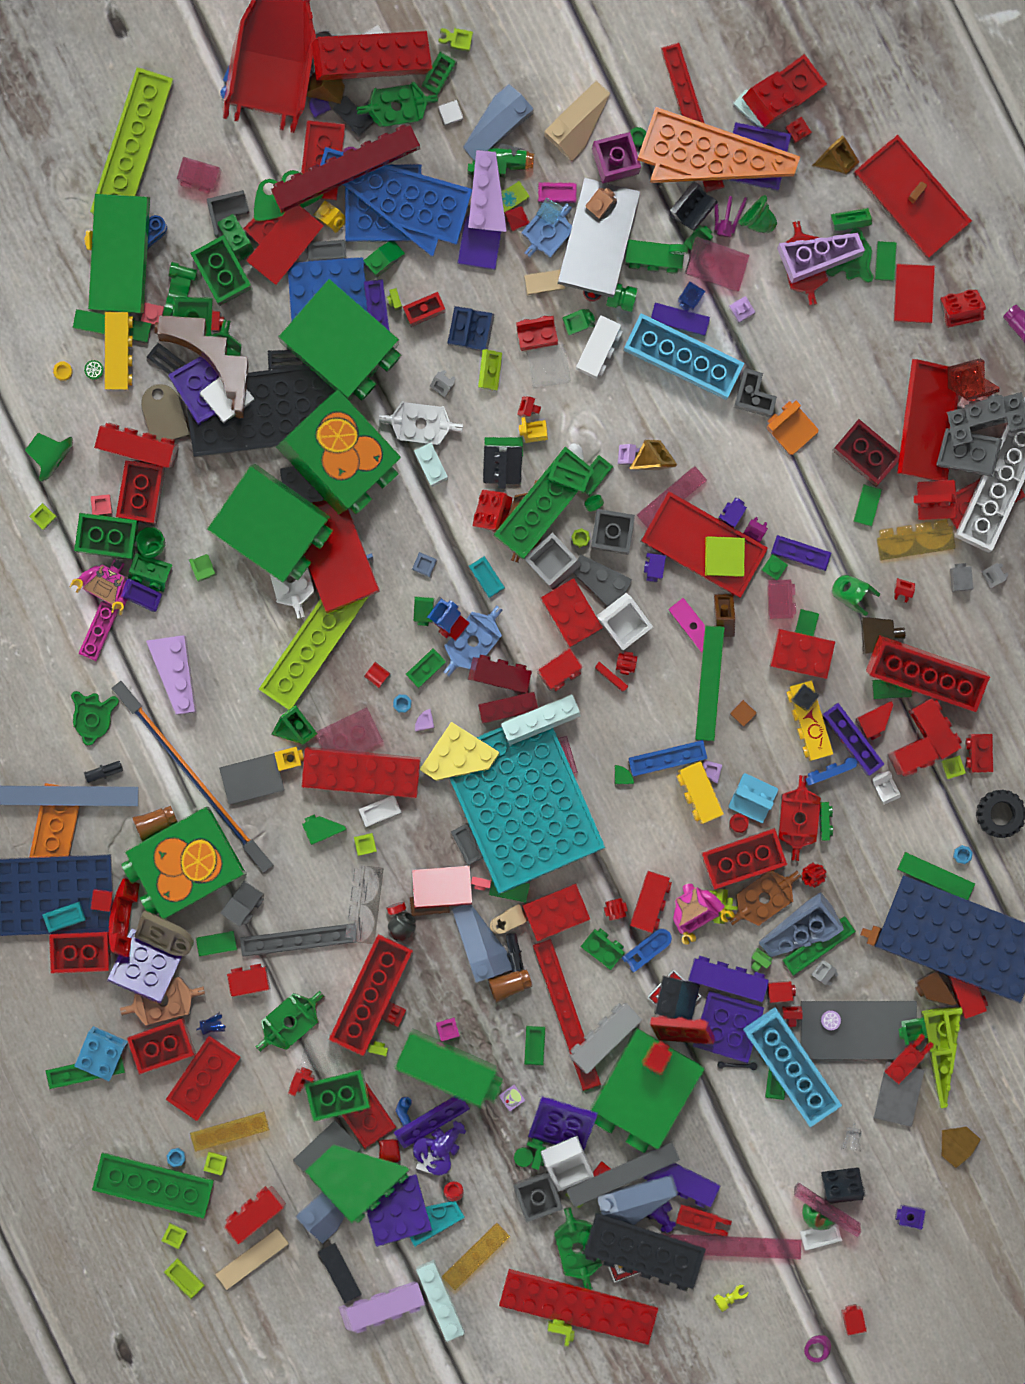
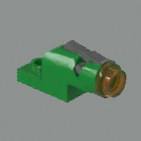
M500 144L498 148L488 150L496 152L499 177L506 178V168H509V171L533 168L534 153H530V151L506 144ZM472 161V164L468 163V175H474L475 161Z

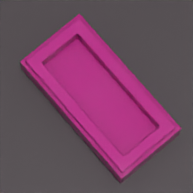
M538 183V203H576L577 183Z

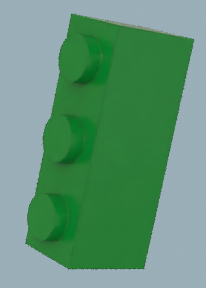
M628 239L625 265H628L629 269L639 270L640 267L648 268V271L659 272V269L667 270L666 273L678 274V271L682 272L684 255L669 253V245L671 244Z

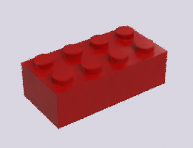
M113 423L99 426L94 448L167 468L174 467L179 445L174 444L175 440L165 437L158 440L156 439L157 435L150 433L140 435L136 429L124 428L122 430L119 429L120 425Z
M775 828L701 853L714 890L787 865Z

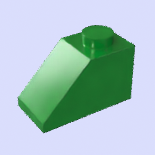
M389 241L377 248L363 262L377 279L403 257L405 253L395 241Z
M415 596L413 621L417 622L418 626H429V623H433L428 618V615L434 609V598Z
M315 814L305 818V823L302 824L311 845L347 830L345 825L321 816L316 817Z

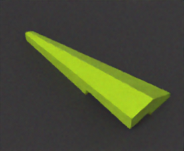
M939 1007L924 1010L921 1013L925 1019L928 1038H926L927 1044L930 1042L934 1044L929 1054L939 1106L942 1109L948 1107L947 1101L951 1087L950 1082L955 1062L962 1008Z

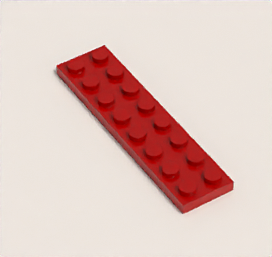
M508 1269L499 1302L501 1307L551 1320H563L566 1324L647 1345L649 1344L658 1313V1307L513 1269Z

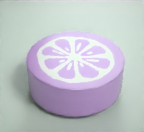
M826 1011L821 1017V1023L824 1028L835 1030L839 1027L841 1018L835 1011Z

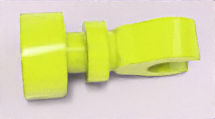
M737 1285L731 1294H725L726 1297L724 1298L719 1294L713 1297L721 1312L729 1309L728 1304H733L734 1300L743 1299L748 1296V1292L743 1295L738 1293V1290L744 1285Z

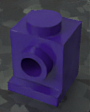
M735 497L732 503L728 502L722 512L725 515L720 514L718 519L735 528L747 508L744 506L745 502Z
M647 553L646 558L649 559V562L645 561L644 573H647L646 581L658 582V579L662 580L666 556Z
M901 1204L900 1209L897 1208L895 1220H898L897 1223L902 1226L923 1229L926 1210ZM913 1214V1220H907V1215Z

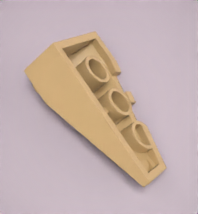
M596 80L544 131V136L569 160L573 161L586 147L610 92Z

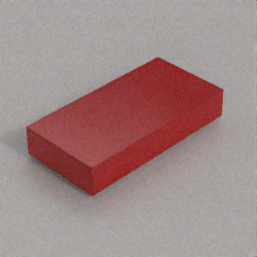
M600 661L597 663L595 669L620 691L624 692L628 688L627 684Z

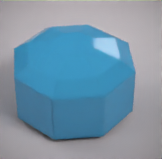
M399 694L394 699L393 707L398 712L406 713L411 708L412 701L407 695Z
M960 845L954 849L953 857L957 863L966 864L971 861L973 853L969 847Z
M180 1148L171 1149L167 1154V1162L172 1167L182 1166L186 1160L185 1152Z

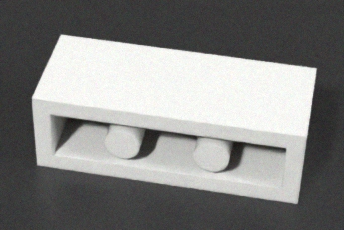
M600 315L576 366V370L597 379L598 375H603L606 368L604 362L606 358H611L615 349L612 345L614 341H619L623 332L620 330L621 324Z

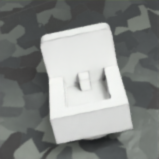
M890 771L880 772L873 778L874 787L883 805L901 797Z

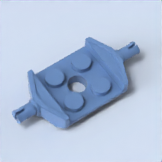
M496 605L490 615L476 612L470 613L466 619L469 625L456 641L451 638L444 646L451 659V663L443 671L445 674L448 672L447 675L450 677L456 667L470 669L473 657L479 658L480 655L486 656L502 636L495 623V619L503 611L501 608L499 609ZM471 636H476L479 640L478 645L475 647L468 645V638Z

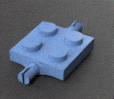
M567 203L560 212L553 210L548 204H545L521 232L531 243L530 247L524 252L526 255L528 254L529 258L537 249L551 258L570 236L572 225L565 216L572 210V207Z

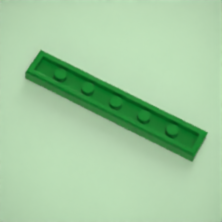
M705 625L695 740H715L724 627Z

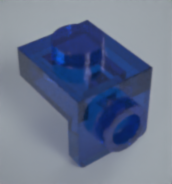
M689 281L677 302L680 303L679 306L682 309L694 311L706 291Z

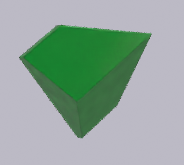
M295 705L280 716L271 735L303 745L318 733Z

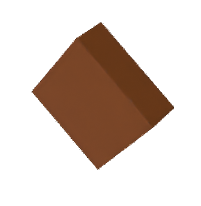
M920 182L910 194L908 200L914 204L927 185L924 182Z
M742 700L730 715L744 727L757 712Z

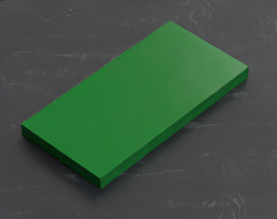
M95 194L88 309L144 313L150 197Z

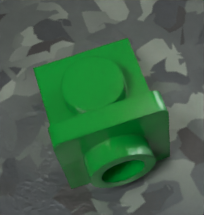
M699 225L684 242V245H687L688 249L698 257L713 240V235H711L713 232L704 225L702 227Z
M581 309L562 317L568 335L595 327V317L589 309Z

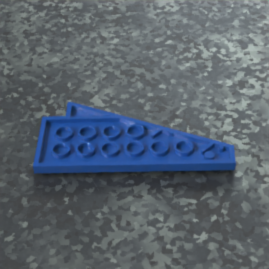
M325 147L320 166L326 164L325 161L331 157L336 156V158L343 156L344 152ZM385 165L343 185L431 257H434L438 240L457 245L472 195L471 188L390 165Z

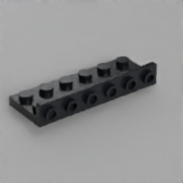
M595 1213L585 1248L581 1254L586 1255L585 1259L596 1262L597 1259L603 1260V1265L612 1268L615 1265L622 1266L621 1271L631 1274H633V1271L640 1272V1277L651 1280L652 1276L659 1278V1283L668 1286L670 1282L677 1284V1289L687 1292L688 1288L694 1290L706 1248Z

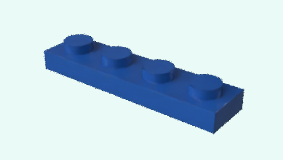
M701 740L629 757L628 760L632 776H637L705 760L707 755L704 742Z

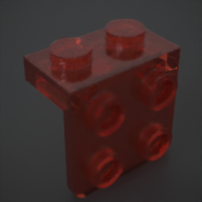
M981 358L948 367V388L967 401H975L977 398L988 397L1000 392V387L985 379V360Z

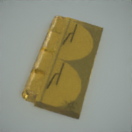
M948 519L934 521L935 529H932L931 522L915 524L916 532H913L912 525L896 527L897 535H894L893 528L879 530L880 537L877 538L880 561L956 549L953 527L949 526Z

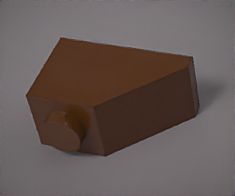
M714 594V625L724 627V637H735L736 619L733 594Z
M933 970L915 981L917 985L915 990L920 997L924 996L925 999L953 1006L957 1004L937 971Z

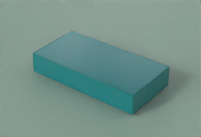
M485 556L468 566L488 598L505 589Z
M80 901L43 914L49 933L86 920Z

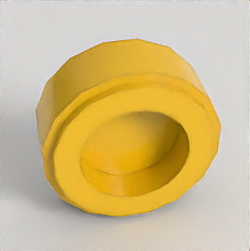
M60 361L55 364L53 374L58 380L66 381L71 378L73 369L67 362Z

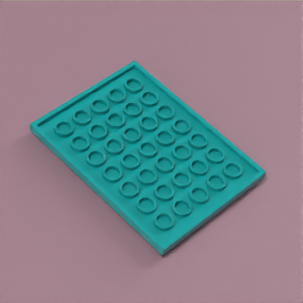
M502 727L476 737L500 753L491 768L462 776L449 777L499 894L606 848L554 728L509 745Z

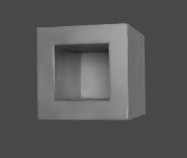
M966 563L954 564L955 568L950 569L952 592L973 590L972 567H966Z

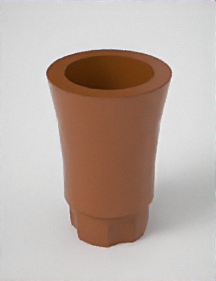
M171 806L165 807L163 810L160 808L144 815L132 817L142 842L177 823Z
M527 969L488 978L489 987L496 1004L533 986Z

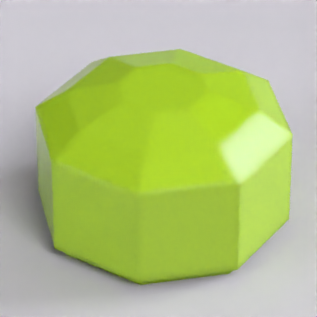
M581 528L574 531L571 539L573 545L581 548L587 546L590 536L588 531Z

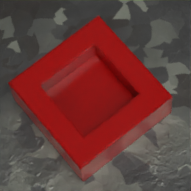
M94 889L91 909L110 912L113 892Z

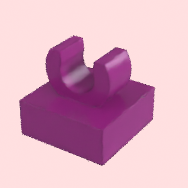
M755 517L754 520L751 519L743 534L760 543L768 528L766 527V522L762 525L757 522L758 517Z

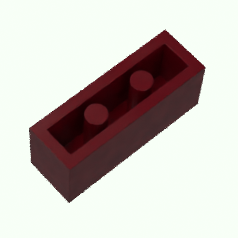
M480 655L479 658L473 657L468 680L527 693L532 671L527 670L526 665L516 663L515 666L508 665L509 661L501 659L494 662L490 661L491 657Z
M535 692L478 704L482 724L523 715L538 709Z

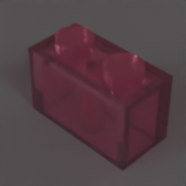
M183 157L177 180L183 187L191 189L194 186L199 188L198 191L209 194L211 191L215 193L221 169L217 166Z
M791 579L767 581L769 620L792 619L793 614H796V603H792V595H795V584H792Z

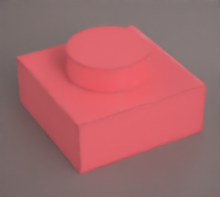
M145 303L141 322L155 325V322L159 321V316H163L164 306Z
M110 494L91 496L93 515L112 514Z
M472 876L471 884L474 885V889L485 891L486 887L490 888L491 880Z

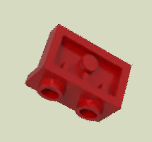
M541 316L538 319L532 320L523 319L516 323L521 351L558 345L554 316Z
M969 734V738L965 740L966 750H969V757H966V768L969 769V773L993 772V734Z
M302 1067L301 1070L297 1068L288 1094L295 1096L297 1092L301 1093L305 1081L302 1078L313 1082L315 1075L312 1074V1070Z

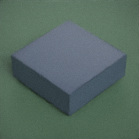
M419 552L412 570L430 577L437 559Z

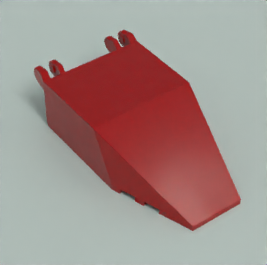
M251 0L240 20L232 48L223 103V119H227L229 116V107L232 105L237 106L234 113V121H239L242 107L281 115L279 130L282 131L285 128L286 117H291L290 132H295L299 117L305 108L313 58L311 43L316 39L310 0Z

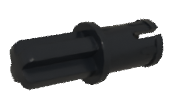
M120 761L104 766L101 764L99 768L85 771V779L87 783L102 778L107 779V776L122 772L123 766Z
M509 933L506 935L509 950L507 955H509L511 960L512 972L524 970L521 958L522 950L519 949L517 934Z

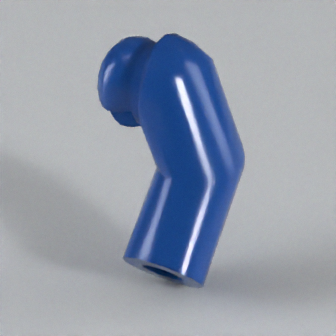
M402 1097L395 1110L403 1126L411 1122L407 1114L409 1107L412 1105V1100L409 1097Z

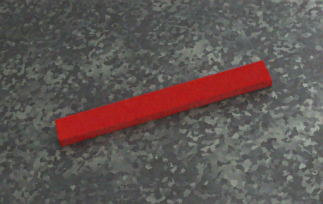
M680 42L662 47L661 51L681 115L704 123ZM723 180L702 181L706 193L724 188Z
M549 939L534 944L533 947L570 1051L577 1043L581 1045L585 1041L584 1033L552 940ZM574 1063L583 1091L601 1085L595 1067L586 1074Z

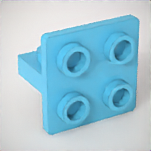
M744 773L728 807L763 823L768 811L771 810L774 804L773 801L778 788Z

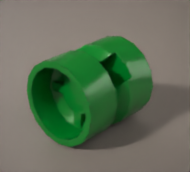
M617 283L614 297H608L606 306L612 308L621 306L622 310L632 312L638 288L632 286L623 288L622 284Z

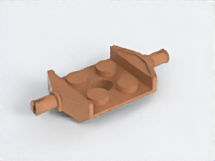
M181 977L172 978L165 993V996L169 999L166 1006H161L159 1003L135 993L133 1004L120 1007V1011L126 1010L121 1012V1015L136 1013L145 1025L188 1015L191 1009L192 998L205 994V991L199 992L204 990V987L192 990Z

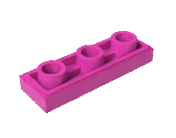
M682 598L668 610L700 652L703 653L705 625L687 601ZM691 623L696 624L697 627L695 630H692L690 628Z
M103 601L100 602L78 654L97 662L119 609H115L112 613V605ZM97 628L102 629V632L99 635H97L95 632Z

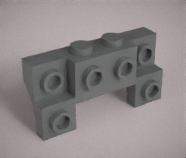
M1022 392L1005 397L998 394L990 395L988 399L981 401L979 399L972 400L969 404L964 405V408L947 412L955 448L959 445L974 443L971 430L977 431L1008 422L1011 433L1025 428V399Z

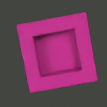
M454 1017L436 1023L441 1042L460 1036Z

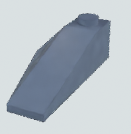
M508 84L494 96L463 148L475 161L476 150L488 151L534 114L533 107L522 94Z
M820 892L759 941V944L770 957L793 951V949L798 947L811 946L815 942L828 941L843 931L844 928L833 906Z
M461 905L452 908L475 981L479 982L512 970L507 951L472 905Z
M668 1176L618 1188L597 1197L602 1215L635 1225L678 1193L673 1177Z
M323 1192L296 1215V1218L321 1243H324L338 1230L345 1217Z

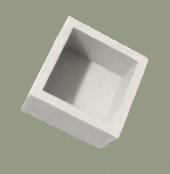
M627 593L596 616L622 650L653 628L652 624Z
M577 1136L541 1151L545 1165L558 1192L594 1177L589 1161Z

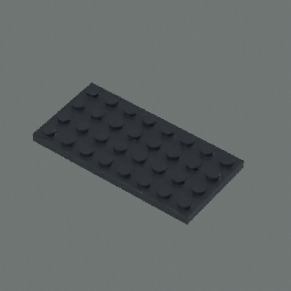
M307 365L249 372L247 390L254 398V401L244 408L243 418H236L234 415L223 423L216 414L198 425L187 408L193 457L276 447L335 390Z

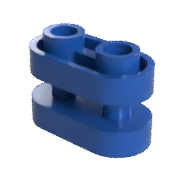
M153 215L149 217L147 249L167 233V224L161 216Z

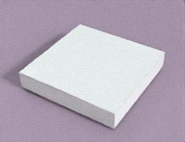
M220 378L200 392V395L223 423L235 415L234 410H231L232 399H227ZM247 389L245 407L254 401V398Z

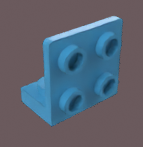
M93 1026L86 1036L75 1067L110 1081L128 1041Z

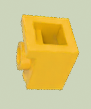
M298 747L274 752L279 771L302 766L301 761H304L303 752L298 750ZM288 755L294 756V760L292 762L287 761Z

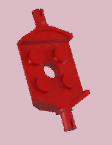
M795 221L792 222L795 234L786 243L814 240L820 237L804 234L800 221H797V224ZM826 271L791 283L787 274L790 289L806 293L809 306L816 305L815 291L828 282Z
M799 775L797 789L782 794L778 838L792 846L791 860H795L796 855V861H799L800 849L803 846L817 842L821 798L807 790L805 780L807 776ZM798 812L805 815V821L801 824L797 823L794 819Z

